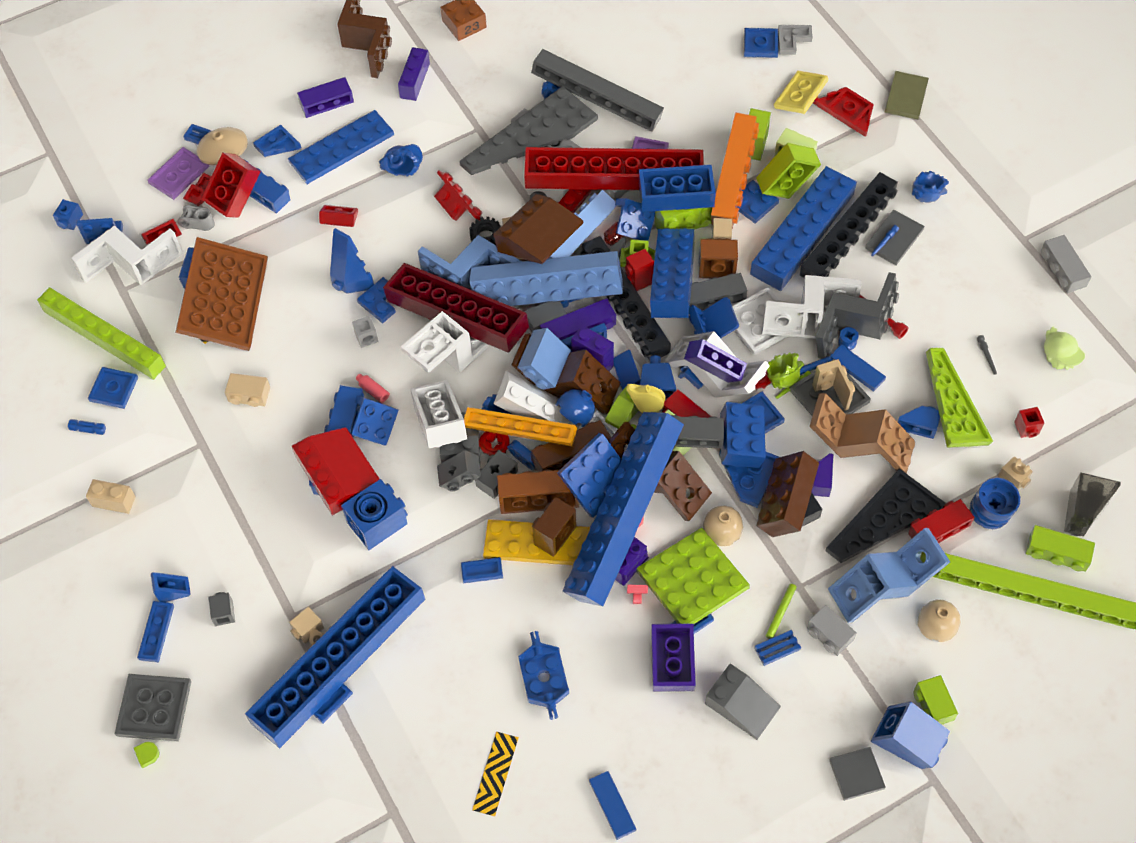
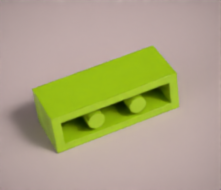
M1035 525L1029 536L1026 554L1035 559H1044L1055 565H1064L1071 567L1075 571L1086 572L1092 562L1095 542Z

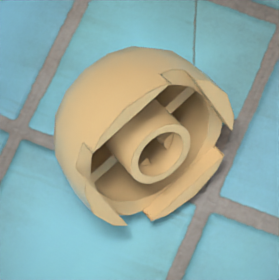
M717 506L707 513L703 529L716 545L730 546L741 537L743 531L742 517L732 507Z
M936 599L928 602L921 609L918 616V627L921 633L926 638L939 640V642L951 640L957 634L961 623L957 608L945 600Z

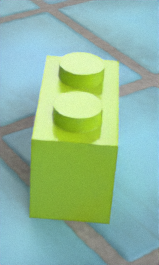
M939 675L917 682L913 694L916 702L921 704L923 711L940 724L954 721L959 713L942 676Z

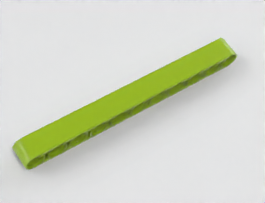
M922 551L920 559L922 562H925L926 554ZM947 553L945 554L950 563L933 576L942 580L1125 628L1136 629V603Z

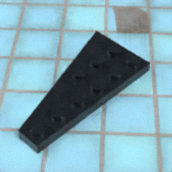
M899 468L826 547L825 551L837 561L843 563L910 527L914 520L918 518L922 520L931 511L942 509L946 502Z

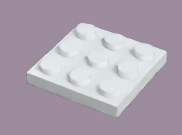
M769 287L732 306L739 323V327L734 331L753 355L788 337L762 334L766 301L780 302ZM782 317L779 320L786 321L787 318Z

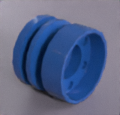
M1002 478L988 479L972 498L969 510L975 517L974 521L978 525L987 529H998L1006 525L1017 511L1021 496L1018 489L1008 480Z

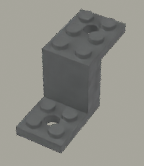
M888 273L878 301L833 292L816 334L818 358L823 359L827 357L828 353H831L833 339L837 338L839 331L846 327L854 328L857 330L858 335L881 339L882 334L887 331L888 318L893 316L894 303L897 304L899 300V293H897L899 282L896 281V273Z

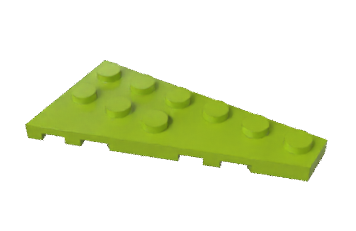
M929 348L926 351L947 448L989 446L993 439L945 349Z

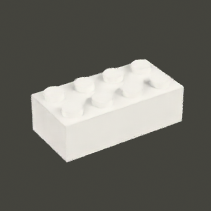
M448 380L411 389L414 409L429 448H437L467 439L464 419Z

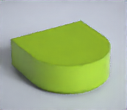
M144 742L134 747L142 768L153 764L159 757V749L152 742Z

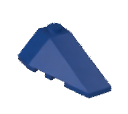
M337 228L333 230L330 267L332 286L346 294L366 291L374 285L370 272L365 271L364 266L366 264L356 255L358 250L351 237Z

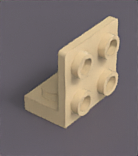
M839 359L818 365L812 384L814 390H827L833 386L844 410H848L855 387L853 382L849 381L845 366L841 365Z

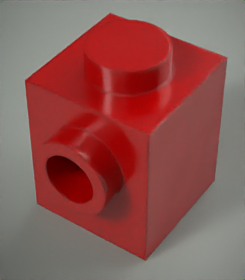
M1038 407L1019 410L1014 421L1021 438L1038 436L1045 424Z

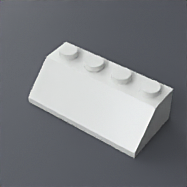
M509 371L505 372L494 401L495 405L514 415L572 425V422L560 413V405L556 406V401L559 398Z

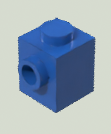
M62 199L53 214L60 228L70 230L75 229L77 220H80L83 216L78 203Z

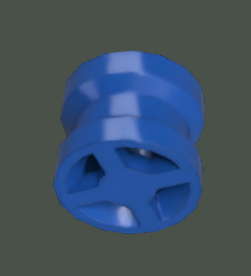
M851 327L842 329L838 345L842 344L850 351L853 350L857 345L859 337L857 330Z

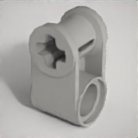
M185 205L182 209L183 214L178 219V224L186 229L208 231L215 225L210 210L205 207Z

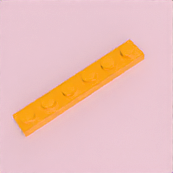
M467 407L464 417L465 428L568 446L573 445L577 431L576 425Z

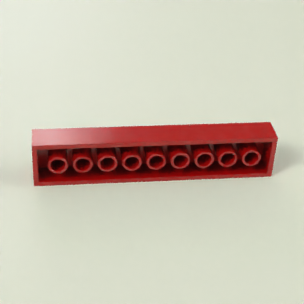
M526 147L525 189L639 190V169L704 165L703 150Z

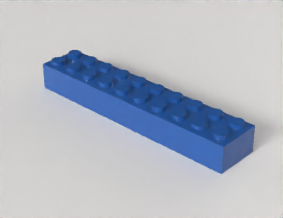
M643 412L638 420V425L631 435L628 447L622 455V460L614 473V478L606 491L605 498L598 508V513L590 526V531L582 544V549L574 561L569 577L565 581L562 592L580 602L602 607L606 602L684 426L683 423L670 414Z
M392 566L245 713L251 725L280 749L426 600L422 588Z

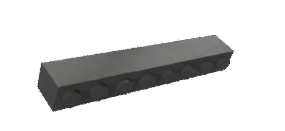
M542 49L533 61L532 74L559 87L563 86L569 92L653 132L661 119L664 107L545 49Z

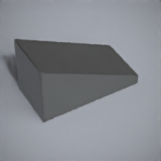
M623 237L609 248L611 252L618 251L619 259L621 249L626 245V238Z

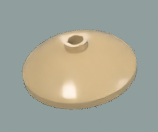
M222 127L207 133L200 140L196 152L198 158L203 163L217 165L222 152L233 153L238 156L242 155L247 148L248 140L242 130L233 127Z

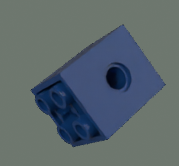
M381 479L341 505L347 524L368 550H371L408 524L406 519L408 514L404 509L406 506L400 497L396 498L393 494L394 490L389 483L385 484Z

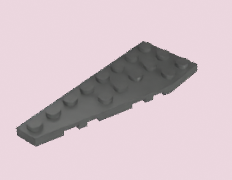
M562 86L461 159L460 166L470 175H474L491 169L492 165L504 164L511 158L516 157L518 159L525 156L526 147L556 145L560 140L574 138L597 121L598 115Z

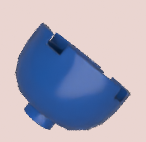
M569 390L556 401V406L560 405L561 407L560 413L575 425L578 422L581 423V427H585L591 421L595 411L594 402L591 399L592 396L585 390Z

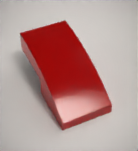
M203 172L196 185L191 184L183 199L196 206H200L204 202L201 198L211 176Z

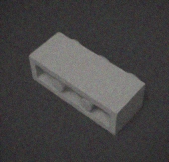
M1061 235L1046 240L1041 249V255L1048 262L1052 273H1055L1060 286L1067 293L1087 287L1092 276L1066 236Z

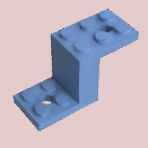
M479 235L451 264L423 246L418 250L421 270L472 290L470 285L472 267L522 262L514 256L499 253L496 245Z
M924 528L897 552L866 555L832 584L828 590L847 622L851 623L881 599L910 596L948 565L950 560L929 528ZM922 551L926 554L925 562H922L920 559ZM852 589L856 591L855 599L851 596Z

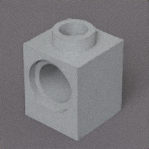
M370 316L352 322L361 348L378 342L376 329Z

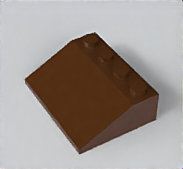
M535 194L493 235L499 253L543 264L584 222L552 198Z

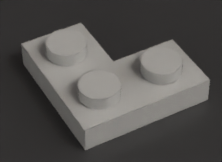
M778 25L779 54L796 55V42H812V25Z

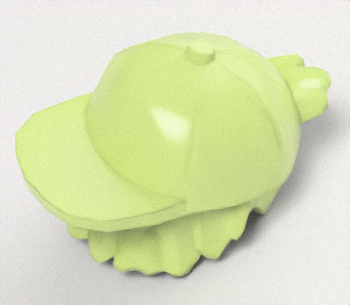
M1054 327L1046 331L1044 353L1053 368H1065L1068 370L1082 363L1085 359V353L1078 347L1075 337L1067 332H1059Z

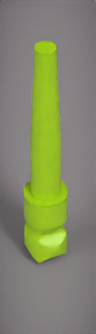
M806 371V372L804 373V375H801V376H800V378L798 379V381H800V380H802L803 378H805L806 376L810 375L811 372H810V371ZM790 387L785 388L782 392L775 396V398L779 399L780 397L788 393Z

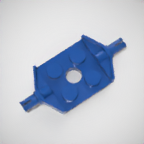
M535 631V637L533 632L530 633L532 646L518 656L528 702L546 707L549 719L553 720V714L555 719L558 718L556 704L568 696L569 688L559 647L541 643L539 632ZM542 673H547L550 679L542 682L538 677Z

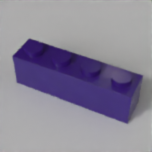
M605 298L540 325V329L548 328L561 341L573 336L581 325L590 329L604 323L607 330L611 329L616 325V313L608 299Z

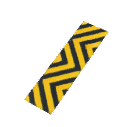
M496 731L472 811L495 817L519 737Z

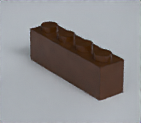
M601 420L590 422L585 427L576 431L572 446L551 442L538 445L531 450V461L538 472L547 469L552 471L560 470L598 433L603 434L608 441L611 436Z

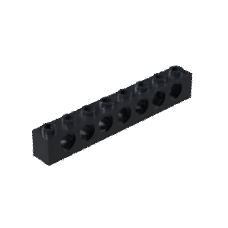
M879 172L803 262L799 276L804 279L805 275L828 277L830 271L836 269L840 259L846 257L851 245H856L861 233L865 234L870 222H875L880 210L883 211L887 207L890 198L894 199L898 192L896 189L898 182Z
M598 236L581 244L582 252H580V255L611 251L602 237ZM621 268L623 294L608 295L606 297L609 302L612 301L616 314L618 316L621 315L625 328L630 329L632 338L635 343L640 345L643 356L647 357L649 361L650 357L655 355L662 358L669 354L671 343L656 320L651 318V312Z

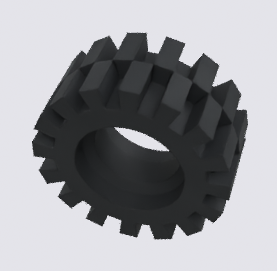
M487 216L486 219L480 217V221L476 219L475 223L472 222L469 228L471 242L483 231H491L494 234L501 225L498 220L495 222V218L490 220V217ZM493 234L487 237H483L492 244L496 245Z

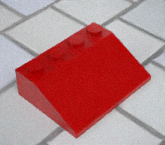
M346 427L312 435L292 445L296 459L332 516L342 511V504L380 480Z

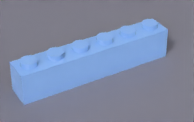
M603 190L598 195L594 193L588 200L590 203L587 204L585 202L578 210L580 213H575L584 223L548 259L569 257L615 209L616 202Z

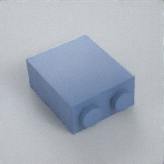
M548 328L533 330L517 368L526 377L530 378L538 388H555L571 350Z

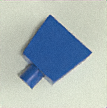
M651 356L650 363L643 364L640 385L654 386L664 392L665 399L669 398L676 391L670 364L661 363L660 356Z

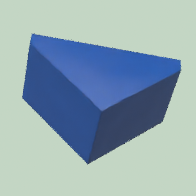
M151 573L153 593L159 602H168L191 595L188 577Z

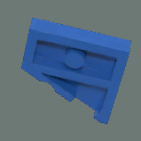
M279 125L253 142L254 147L264 157L301 149V144L282 125Z

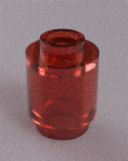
M615 222L604 232V241L610 246L626 237L616 233L618 222Z

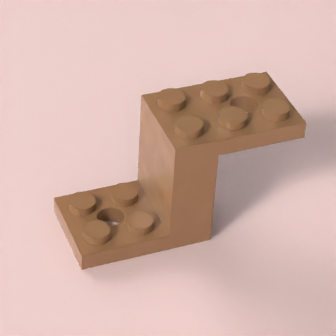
M826 393L819 394L809 427L840 458L881 454L896 471L900 468L907 474L915 447V440L886 409L845 414Z

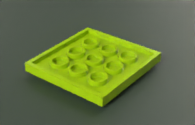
M702 527L636 569L639 576L678 624H695L750 589V584Z

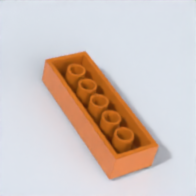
M735 112L716 191L715 206L711 212L712 225L714 218L732 219V229L734 224L738 223V207H741L743 202L742 190H745L747 185L746 173H749L751 168L750 156H753L755 151L754 139L757 140L759 134L757 116Z

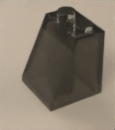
M1080 472L1070 490L1064 532L1074 536H1085L1119 489L1121 482Z

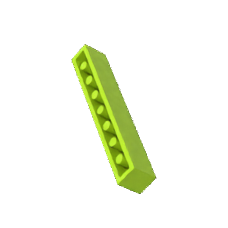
M49 287L37 299L43 312L154 380L166 367L160 354Z

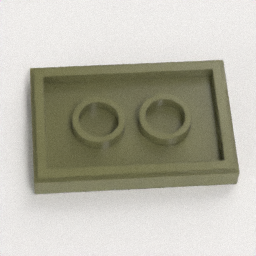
M895 71L885 113L919 120L929 78Z

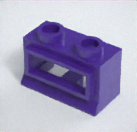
M636 537L633 538L615 579L623 586L637 572L636 569L649 558L647 546Z

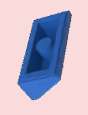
M626 350L614 357V368L618 380L621 382L622 391L627 384L640 385L641 379L631 350Z

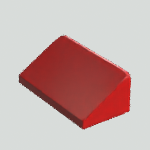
M324 205L319 211L320 224L354 227L358 209Z
M171 219L142 233L141 237L146 245H148L169 229L175 232L176 237L182 235L175 220Z

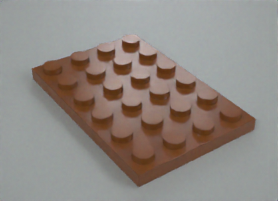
M197 237L175 333L249 351L252 344L268 256Z

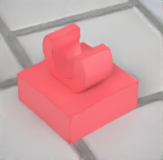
M627 585V594H633V604L642 603V594H648V585Z

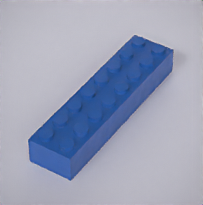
M826 166L752 261L750 275L782 291L853 197L857 181Z

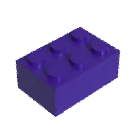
M652 624L653 692L695 691L694 624Z

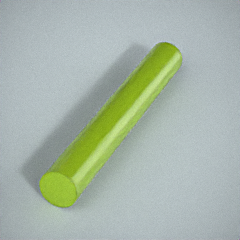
M789 584L765 635L768 639L775 636L797 588L794 584Z

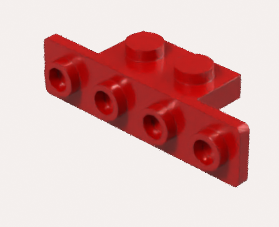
M438 170L436 173L445 184L434 195L436 200L455 221L466 210L475 219L480 221L482 211L471 204L473 202L472 199L462 193V187L452 181L454 178L448 172L443 173Z

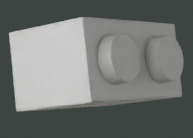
M827 605L809 620L807 626L809 634L815 639L818 638L823 643L825 649L836 656L854 641L857 633Z

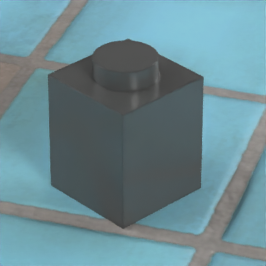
M218 592L208 597L211 620L215 626L235 622L233 600L229 592Z

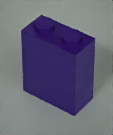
M581 325L571 338L572 352L587 350L610 372L614 366V342Z

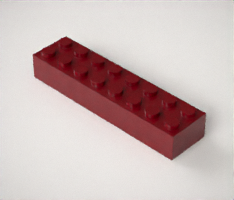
M403 263L383 287L387 302L429 320H433L443 311L469 332L470 337L507 353L513 349L529 328L526 312L406 263Z

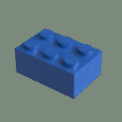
M726 402L720 412V418H724L721 464L760 468L766 458L764 406Z

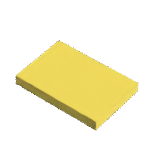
M797 71L775 101V109L805 114L828 82V76Z

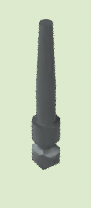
M979 335L977 341L980 343V348L983 350L993 374L996 375L997 371L989 353L987 342L984 341L985 337L984 335Z

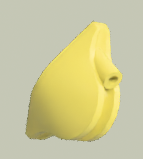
M627 384L626 390L641 413H659L663 408L666 396L662 390L649 385Z

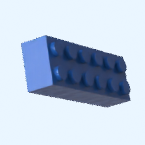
M658 229L650 297L651 318H689L695 250L694 229Z

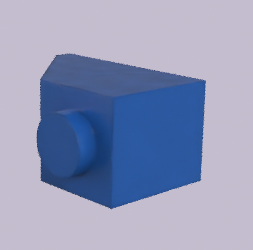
M920 406L900 416L898 423L908 433L934 439L940 419L939 410L931 406Z

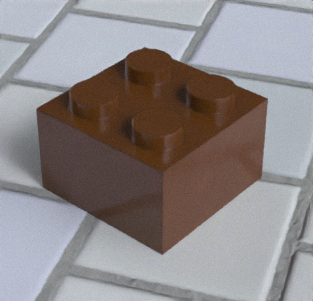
M557 497L552 503L549 502L545 506L542 516L540 518L537 517L532 524L534 545L554 557L576 528V509Z

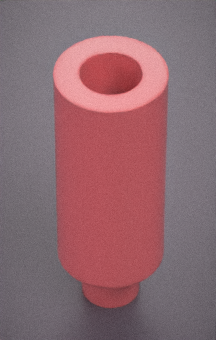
M358 374L356 376V380L359 382L358 385L377 401L384 403L388 399L390 393L368 375Z

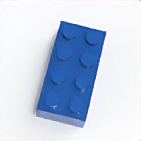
M712 165L639 169V191L642 212L714 207L716 192Z

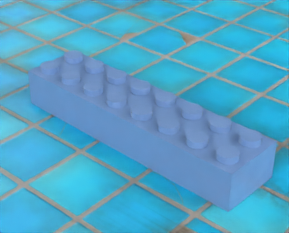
M618 251L547 259L543 264L525 261L472 267L470 274L472 291L509 306L623 294V279Z

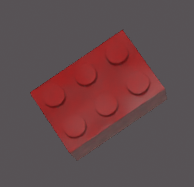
M222 152L201 200L225 217L239 218L261 171L236 154Z

